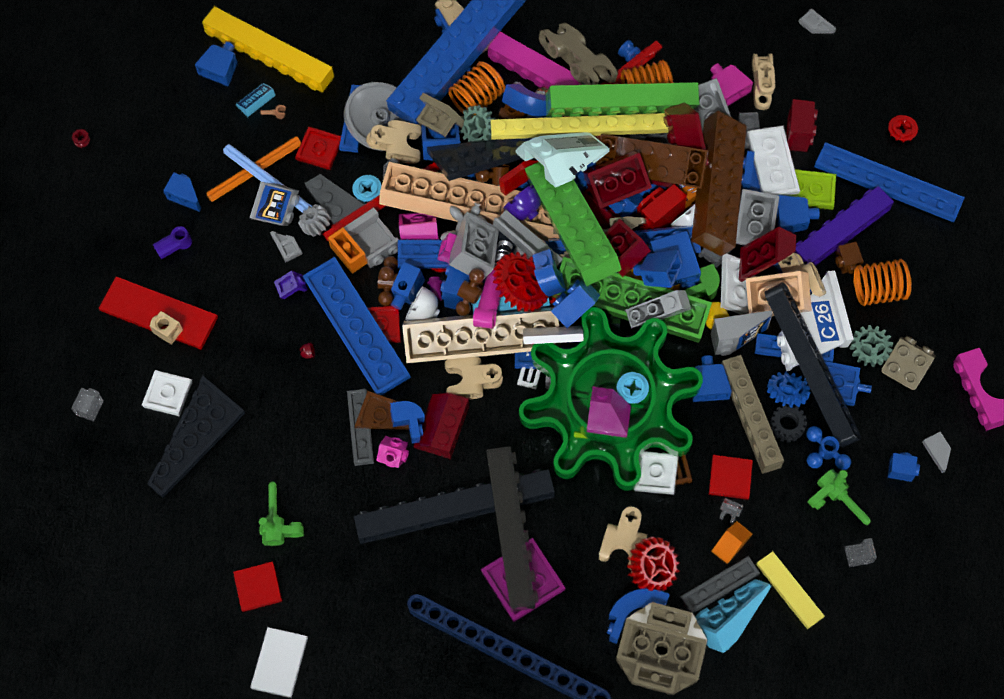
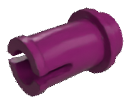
M430 277L427 285L430 286V291L436 295L439 302L442 300V280H440V277Z

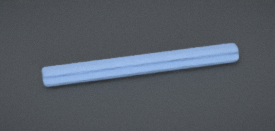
M228 144L223 149L224 154L261 182L283 185L232 145ZM299 197L295 207L303 213V210L306 211L308 206H312Z

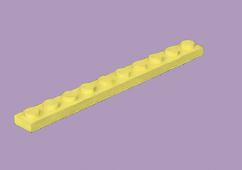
M665 113L491 120L492 140L534 138L545 135L582 132L591 133L593 136H601V134L669 133L663 120Z

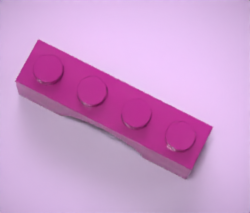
M980 348L959 354L954 360V369L956 373L960 374L962 386L970 395L971 405L973 408H976L979 414V422L981 425H984L987 431L1004 425V399L994 398L988 395L982 388L980 375L988 364Z

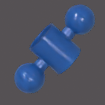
M812 426L807 430V438L812 442L820 444L818 453H811L807 457V464L811 468H819L823 463V459L829 460L832 458L835 459L837 468L846 470L850 467V457L837 452L839 442L836 438L831 436L823 438L822 430L816 426ZM824 445H830L833 451L826 450Z

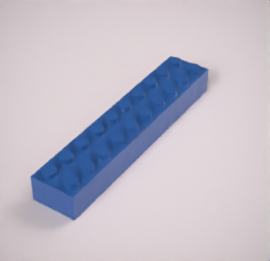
M471 0L386 100L389 111L405 122L421 125L416 119L425 107V104L419 99L422 93L441 101L449 92V88L457 83L526 0Z

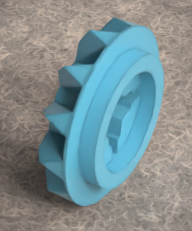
M371 175L361 176L353 184V194L357 200H361L364 203L371 201L380 195L381 182ZM363 187H366V188L371 187V192H369V191L364 192V188H363Z
M636 372L624 374L617 383V393L629 404L639 403L646 398L649 391L646 378ZM633 381H635V387L639 390H635L634 393L630 395V389H628L627 386L630 387L631 384H633Z

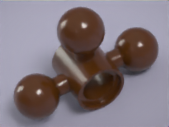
M504 164L477 172L475 177L481 183L487 182L489 178H492V184L500 186L499 178L510 172L509 165Z
M394 256L385 258L384 267L380 269L378 275V288L384 289L379 294L378 301L383 306H388L393 301V295L390 293V290L398 273H394V270L398 267V260Z
M472 269L469 273L470 282L465 280L459 288L457 296L463 298V301L457 303L456 312L461 316L468 315L471 311L469 302L476 304L481 296L484 287V272L481 269Z

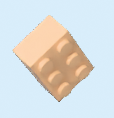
M796 271L746 278L749 314L771 311L765 297V291L781 282L785 283L800 313L812 311L808 273Z

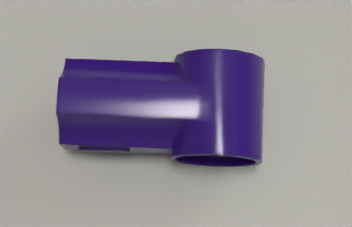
M178 226L172 230L170 235L154 243L153 246L160 258L163 259L178 249L190 247L192 239L184 227Z

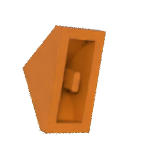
M735 522L726 530L712 552L728 564L753 534L739 522Z

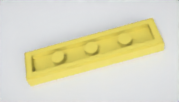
M773 551L757 562L758 568L807 629L824 618L823 613Z

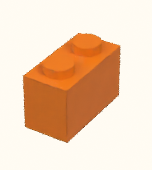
M343 227L328 237L330 248L352 274L367 264L366 254Z

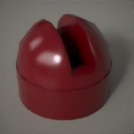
M311 342L301 346L300 354L303 358L315 357L314 346Z

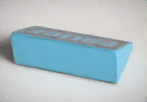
M263 83L238 102L236 106L249 117L275 96L274 90Z

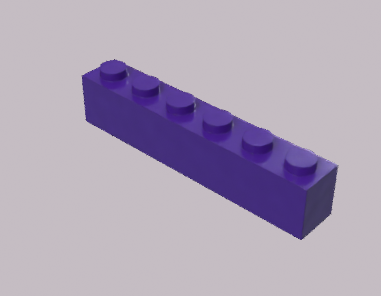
M879 186L874 190L869 189L862 199L854 200L849 208L841 210L835 216V219L826 221L820 230L811 232L807 237L808 239L804 242L802 240L796 244V252L794 253L802 257L804 264L812 262L816 266L835 252L838 246L847 243L890 211L894 201Z

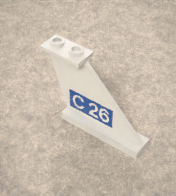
M828 271L822 279L826 289L825 295L821 297L815 296L813 293L810 295L812 311L801 312L820 354H824L839 346L840 348L848 347L853 341L852 331L835 271ZM781 331L777 336V344L781 347L782 363L785 365L786 371H790L799 364Z

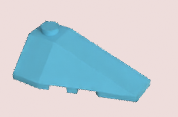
M755 579L734 592L735 595L726 600L722 598L717 601L719 605L710 610L705 608L700 611L695 618L707 638L706 645L723 653L728 650L744 631L771 588L770 584Z

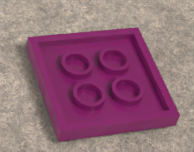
M533 538L525 542V546L517 547L510 551L511 558L502 559L500 557L481 569V572L513 622L565 590L564 585ZM526 551L527 556L519 557L518 552ZM528 561V566L520 567V562ZM503 564H512V568L504 569ZM529 571L530 576L522 577L521 572ZM511 573H513V577H514V578H512V579H506V578H505V574H511ZM531 581V586L523 587V582ZM515 583V588L507 589L506 584ZM532 591L533 596L525 597L524 592ZM516 593L517 598H508V594ZM534 601L535 606L526 607V602ZM518 603V609L510 610V604Z

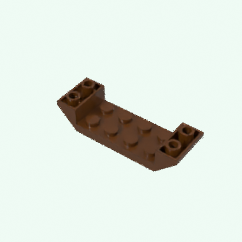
M601 134L600 141L609 148V152L596 162V166L636 151L640 152L649 180L703 188L708 150Z

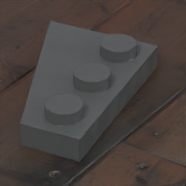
M321 174L305 183L306 188L318 205L327 210L332 224H335L364 205Z

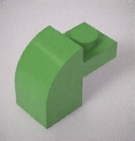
M714 264L700 268V281L698 285L685 289L687 295L699 299L704 297L709 302L715 298L720 278Z

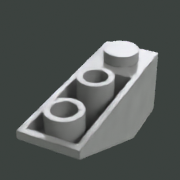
M675 290L626 309L631 328L643 325L651 318L661 320L691 310L686 291Z

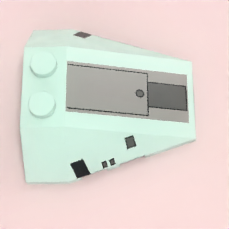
M587 132L534 137L516 149V154L524 161L533 158L538 160L544 166L545 179L554 187L572 181L576 178L575 174L580 170L584 172L588 164L597 162L609 152V148Z

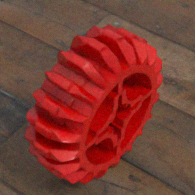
M654 537L642 539L640 543L634 544L635 549L630 550L632 556L627 558L631 561V564L627 567L631 568V572L628 575L634 576L632 582L638 584V588L648 589V591H653V589L664 591L667 590V587L672 586V581L677 579L674 574L679 572L676 569V565L680 564L675 559L678 554L673 553L675 547L669 546V542L663 541L662 538ZM651 549H655L654 553H651L650 556L647 555ZM660 574L658 579L652 580L654 576Z

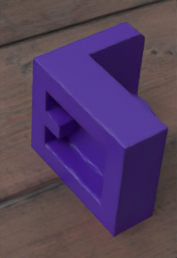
M290 271L274 281L278 294L282 299L289 297L298 290L307 291L303 275L294 271Z

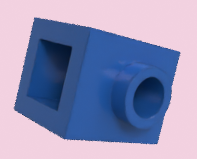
M893 453L889 459L888 478L912 482L914 477L918 476L920 464H917V457L912 456L910 453Z

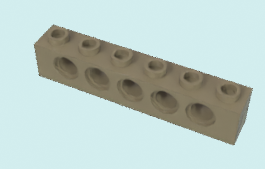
M741 355L723 360L722 365L729 381L732 400L762 474L781 468L784 459Z

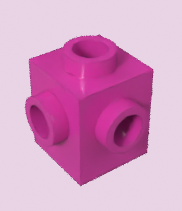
M385 436L379 445L376 461L384 463L389 467L399 468L402 462H406L409 451L406 450L408 443L399 438Z

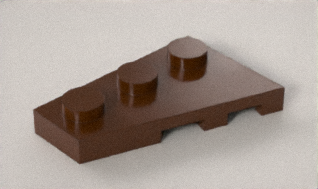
M368 391L354 428L409 430V425L393 427L390 403L398 401Z

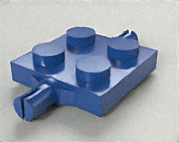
M824 361L846 405L854 406L858 391L871 392L872 385L860 383V368Z

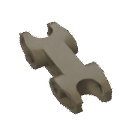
M567 23L559 24L558 34H554L548 29L540 31L539 41L546 52L553 58L561 56L570 65L571 75L580 84L598 85V78H602L608 83L616 81L618 73L611 61L603 54L594 55L585 46V38L577 29Z

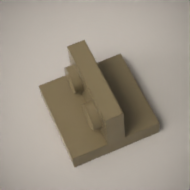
M422 93L419 99L425 104V107L416 119L419 124L444 137L447 136L454 124L461 128L463 127L464 120L449 105Z

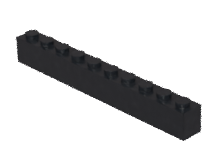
M537 469L531 474L525 475L521 473L514 475V478L506 480L505 478H499V480L490 484L479 483L473 488L467 489L462 487L448 494L447 492H441L436 494L435 497H420L410 503L403 501L394 507L382 506L377 511H362L354 516L360 544L509 509L511 508L510 503L518 502L519 506L554 498L555 491L549 469ZM515 483L516 487L508 488L507 484ZM499 485L500 490L492 491V486ZM517 492V497L509 498V493ZM501 495V500H494L493 496ZM494 505H503V509L495 510Z

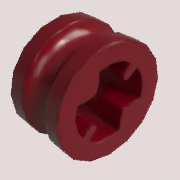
M77 130L72 135L74 144L77 147H85L90 142V137L85 130ZM80 136H84V138H82L83 140H78V138L80 139Z

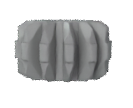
M315 204L313 207L308 206L306 211L303 210V215L299 216L300 221L298 224L305 234L314 237L316 234L321 235L323 230L326 231V227L330 225L331 217L324 207Z

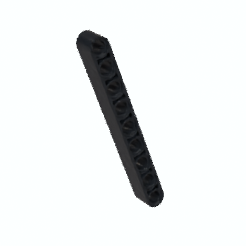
M781 282L766 290L765 297L834 438L838 440L841 448L861 439L859 430L785 283Z

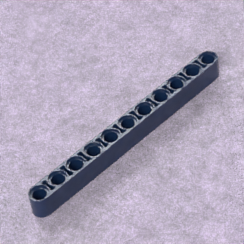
M416 594L408 599V608L414 617L573 699H595L597 696L610 699V695L606 690L422 595ZM415 602L423 604L419 610L413 609L412 605ZM433 611L441 613L437 619H432L430 614ZM456 620L459 622L456 628L448 627L450 621ZM468 630H475L477 635L473 638L467 637L466 632ZM487 639H493L495 645L486 647L484 642ZM510 648L514 653L512 656L506 657L502 654V651ZM523 658H530L532 661L529 666H523L520 662ZM542 667H547L551 672L547 676H542L539 670ZM560 677L568 678L569 683L565 686L560 685L557 681ZM579 686H584L588 692L585 695H579L576 689Z

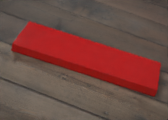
M115 277L99 307V310L148 330H151L149 325L152 318L162 311L178 321L183 329L175 340L202 350L218 319L216 314L119 277ZM168 325L162 326L161 329L167 328Z

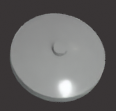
M371 82L359 86L350 94L344 108L345 123L351 135L364 146L371 148L366 143V137L375 125L388 127V122L392 120L405 122L388 109L386 100L395 91L396 87L382 82Z

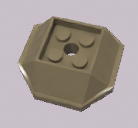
M651 602L626 618L616 660L632 684L674 695L698 681L707 638L692 612ZM662 646L667 650V653L659 655L656 652V648Z

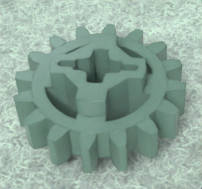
M477 105L468 107V110L463 111L465 116L460 117L464 120L462 130L459 131V133H464L463 140L468 139V142L492 140L491 120L496 119L490 117L491 111L486 112L487 107Z
M868 325L867 330L861 327L859 332L855 331L850 350L855 351L852 356L859 357L858 363L863 360L864 366L871 363V366L874 367L876 362L882 365L893 351L891 349L893 342H888L891 336L884 335L885 329L881 332L878 331L879 326L872 329L871 325ZM866 336L865 340H861V342H859L861 338ZM884 350L882 354L877 356L878 352Z

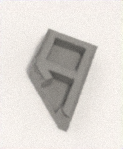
M812 9L799 20V23L811 33H834L836 30L833 25Z
M274 231L270 232L285 262L302 255L293 236L277 234Z
M939 432L923 440L922 443L943 473L947 468L951 447L942 433Z

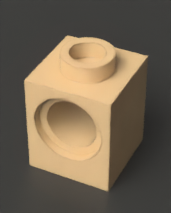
M162 311L152 318L149 325L155 335L171 345L183 330L178 321ZM168 325L167 328L161 329L162 326Z

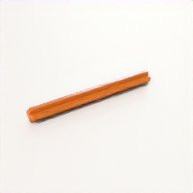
M294 137L254 163L265 169L300 147L301 141L298 137ZM243 169L206 193L210 201H214L253 175L246 169Z

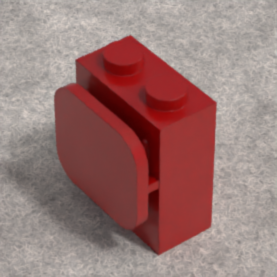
M675 184L665 192L661 187L654 190L637 207L636 217L646 218V224H640L639 229L667 228L684 214L687 195Z

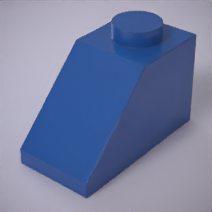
M173 173L163 190L166 198L200 212L201 207L190 178L185 174Z

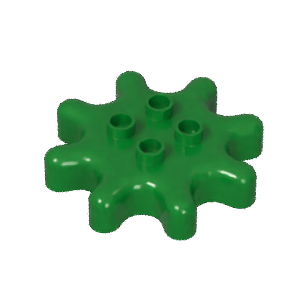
M591 307L582 315L583 341L576 347L562 349L553 343L533 345L531 349L533 366L549 377L551 384L549 390L544 395L525 400L520 405L519 417L521 423L526 428L551 427L560 433L563 443L554 457V470L559 477L563 479L573 478L587 461L599 459L611 466L615 483L620 489L632 490L638 486L641 479L639 456L645 450L651 447H658L673 456H683L689 451L692 444V434L673 418L672 406L681 399L696 396L701 389L703 376L696 368L670 369L661 362L658 352L667 336V326L662 320L658 318L648 319L634 336L620 337L610 330L605 312L600 308ZM636 372L646 378L649 385L646 398L639 403L630 404L631 410L627 438L587 432L593 386L613 389L617 392L618 380L626 373ZM633 381V384H631L630 387L627 386V388L630 389V395H632L635 390H639L635 387V381ZM574 432H580L586 438L574 437Z

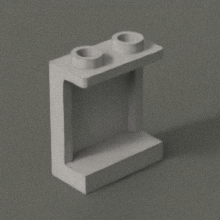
M374 208L343 227L366 254L367 264L370 268L381 264L386 257L398 252L399 239L395 238L379 219L378 212Z

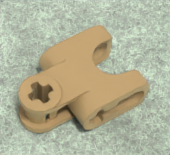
M753 54L754 104L757 109L766 110L770 107L772 94L775 89L773 55L768 54V56L758 57L757 54ZM766 96L767 102L763 104L758 98Z
M392 120L388 122V127L375 125L367 135L366 143L373 149L386 151V158L389 160L415 164L420 161V151L410 147L406 139H417L421 135L422 129L418 124Z
M792 253L779 262L783 273L807 272L809 275V286L815 296L821 297L826 294L824 284L812 262L804 264L802 257L797 253Z
M479 357L447 359L444 363L448 373L459 374L463 377L459 384L449 386L446 393H452L468 399H478L483 397V389L498 388L503 382L501 368L496 364L481 365Z
M627 507L624 509L618 526L608 523L599 553V560L608 561L610 554L616 549H623L629 556H632L630 550L635 549L634 544L640 543V540L647 538L646 534L638 532L641 513L637 508ZM630 516H634L632 522L628 521Z

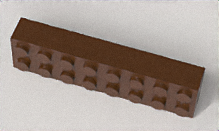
M716 111L704 120L703 138L705 148L709 151V165H706L703 188H697L691 241L722 256L736 247L747 126L720 111Z

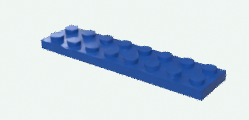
M335 257L303 275L310 290L375 394L383 395L411 378Z

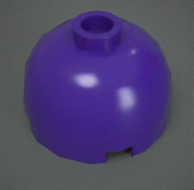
M532 184L517 194L512 203L508 202L503 209L507 210L519 221L527 218L532 220L539 214L537 210L541 206V200Z

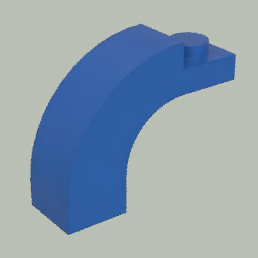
M506 84L502 102L528 115L551 118V116H546L545 95L532 92L521 84Z
M639 589L620 598L609 614L608 619L615 622H611L607 632L610 635L609 641L617 644L626 618L651 602L666 606L670 594L655 589L653 591Z

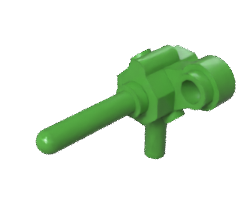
M831 469L817 482L821 490L808 501L811 507L817 510L826 503L824 499L829 496L833 501L837 499L839 501L842 500L865 525L870 524V518L847 495L848 492L846 490L849 488L845 479L848 475L847 472L841 470L837 474Z
M273 481L270 482L269 515L259 520V532L262 535V543L264 545L277 546L284 543V537L298 538L304 536V527L301 526L300 522H292L289 526L284 525V519L277 515V485Z

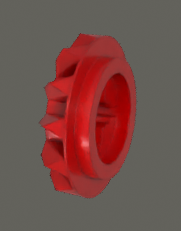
M898 115L891 119L888 130L890 136H893L896 141L902 140L904 143L916 137L918 126L911 117ZM901 124L904 127V129H907L905 130V133H903L902 130H900Z

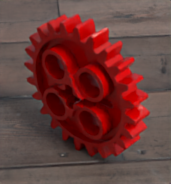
M511 252L509 255L503 256L496 263L497 265L493 268L495 272L492 274L496 278L493 283L498 284L495 290L502 292L499 297L504 296L506 298L505 303L511 302V308L516 305L518 311L523 308L524 312L528 310L533 312L547 302L548 296L541 290L534 273L536 269L532 256L527 259L526 253L521 256L519 252L515 255Z

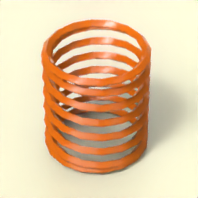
M660 60L658 65L655 62L651 66L646 64L645 69L640 65L639 72L636 67H633L632 72L628 68L627 70L623 69L621 72V84H625L624 74L627 84H644V81L645 84H651V82L652 84L673 83L670 68L664 60Z
M479 62L477 67H473L472 71H468L467 75H463L462 80L459 79L457 84H453V87L449 88V96L458 110L463 113L464 109L454 99L451 93L452 90L467 109L470 106L478 105L473 97L479 102L481 107H487V105L492 103V100H496L497 96L504 93L505 84L500 74L486 62ZM480 66L484 67L488 72H490V74L494 77L495 81L497 82L499 89L495 87L491 78L480 68ZM483 89L489 94V96L485 95ZM478 93L484 98V100L480 99ZM459 94H461L465 98L469 105L460 97Z
M895 259L892 263L888 260L885 264L883 262H879L878 265L872 263L871 266L866 264L864 268L861 265H857L854 270V286L858 301L861 305L866 306V304L871 305L872 302L878 304L879 301L885 303L886 300L892 302L893 299L895 301H899L900 298L902 300L908 299L911 294V277L906 262L903 259L898 261ZM900 263L903 264L907 277L906 295L903 293L904 281ZM888 265L892 275L893 292L889 283ZM881 266L885 276L886 293L881 278ZM874 267L877 272L879 292L875 284ZM867 268L871 279V292L868 285ZM860 271L864 280L865 296L862 290Z

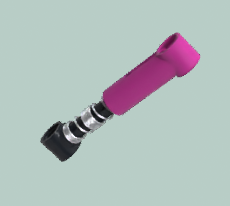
M500 231L498 233L494 267L503 256L509 255L512 249L516 248V245ZM494 269L486 277L479 305L474 310V327L494 329L497 309L501 298L499 295L502 292L495 290L498 284L493 283L496 279L492 276L495 272Z

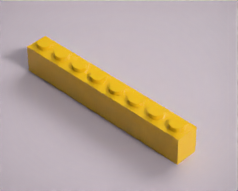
M213 7L202 22L205 32L209 36H215L224 44L225 42L232 43L236 50L249 54L255 60L263 61L265 65L278 69L284 75L288 74L297 82L307 84L312 90H318L323 93L334 78L331 66L216 7Z

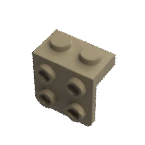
M906 336V338L901 337L890 357L884 364L882 373L911 390H915L936 356L933 354L934 351L926 346L921 348L916 345V340Z

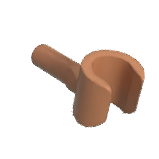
M278 105L276 110H261V115H276L278 119H283L285 117L283 112L286 111V107Z

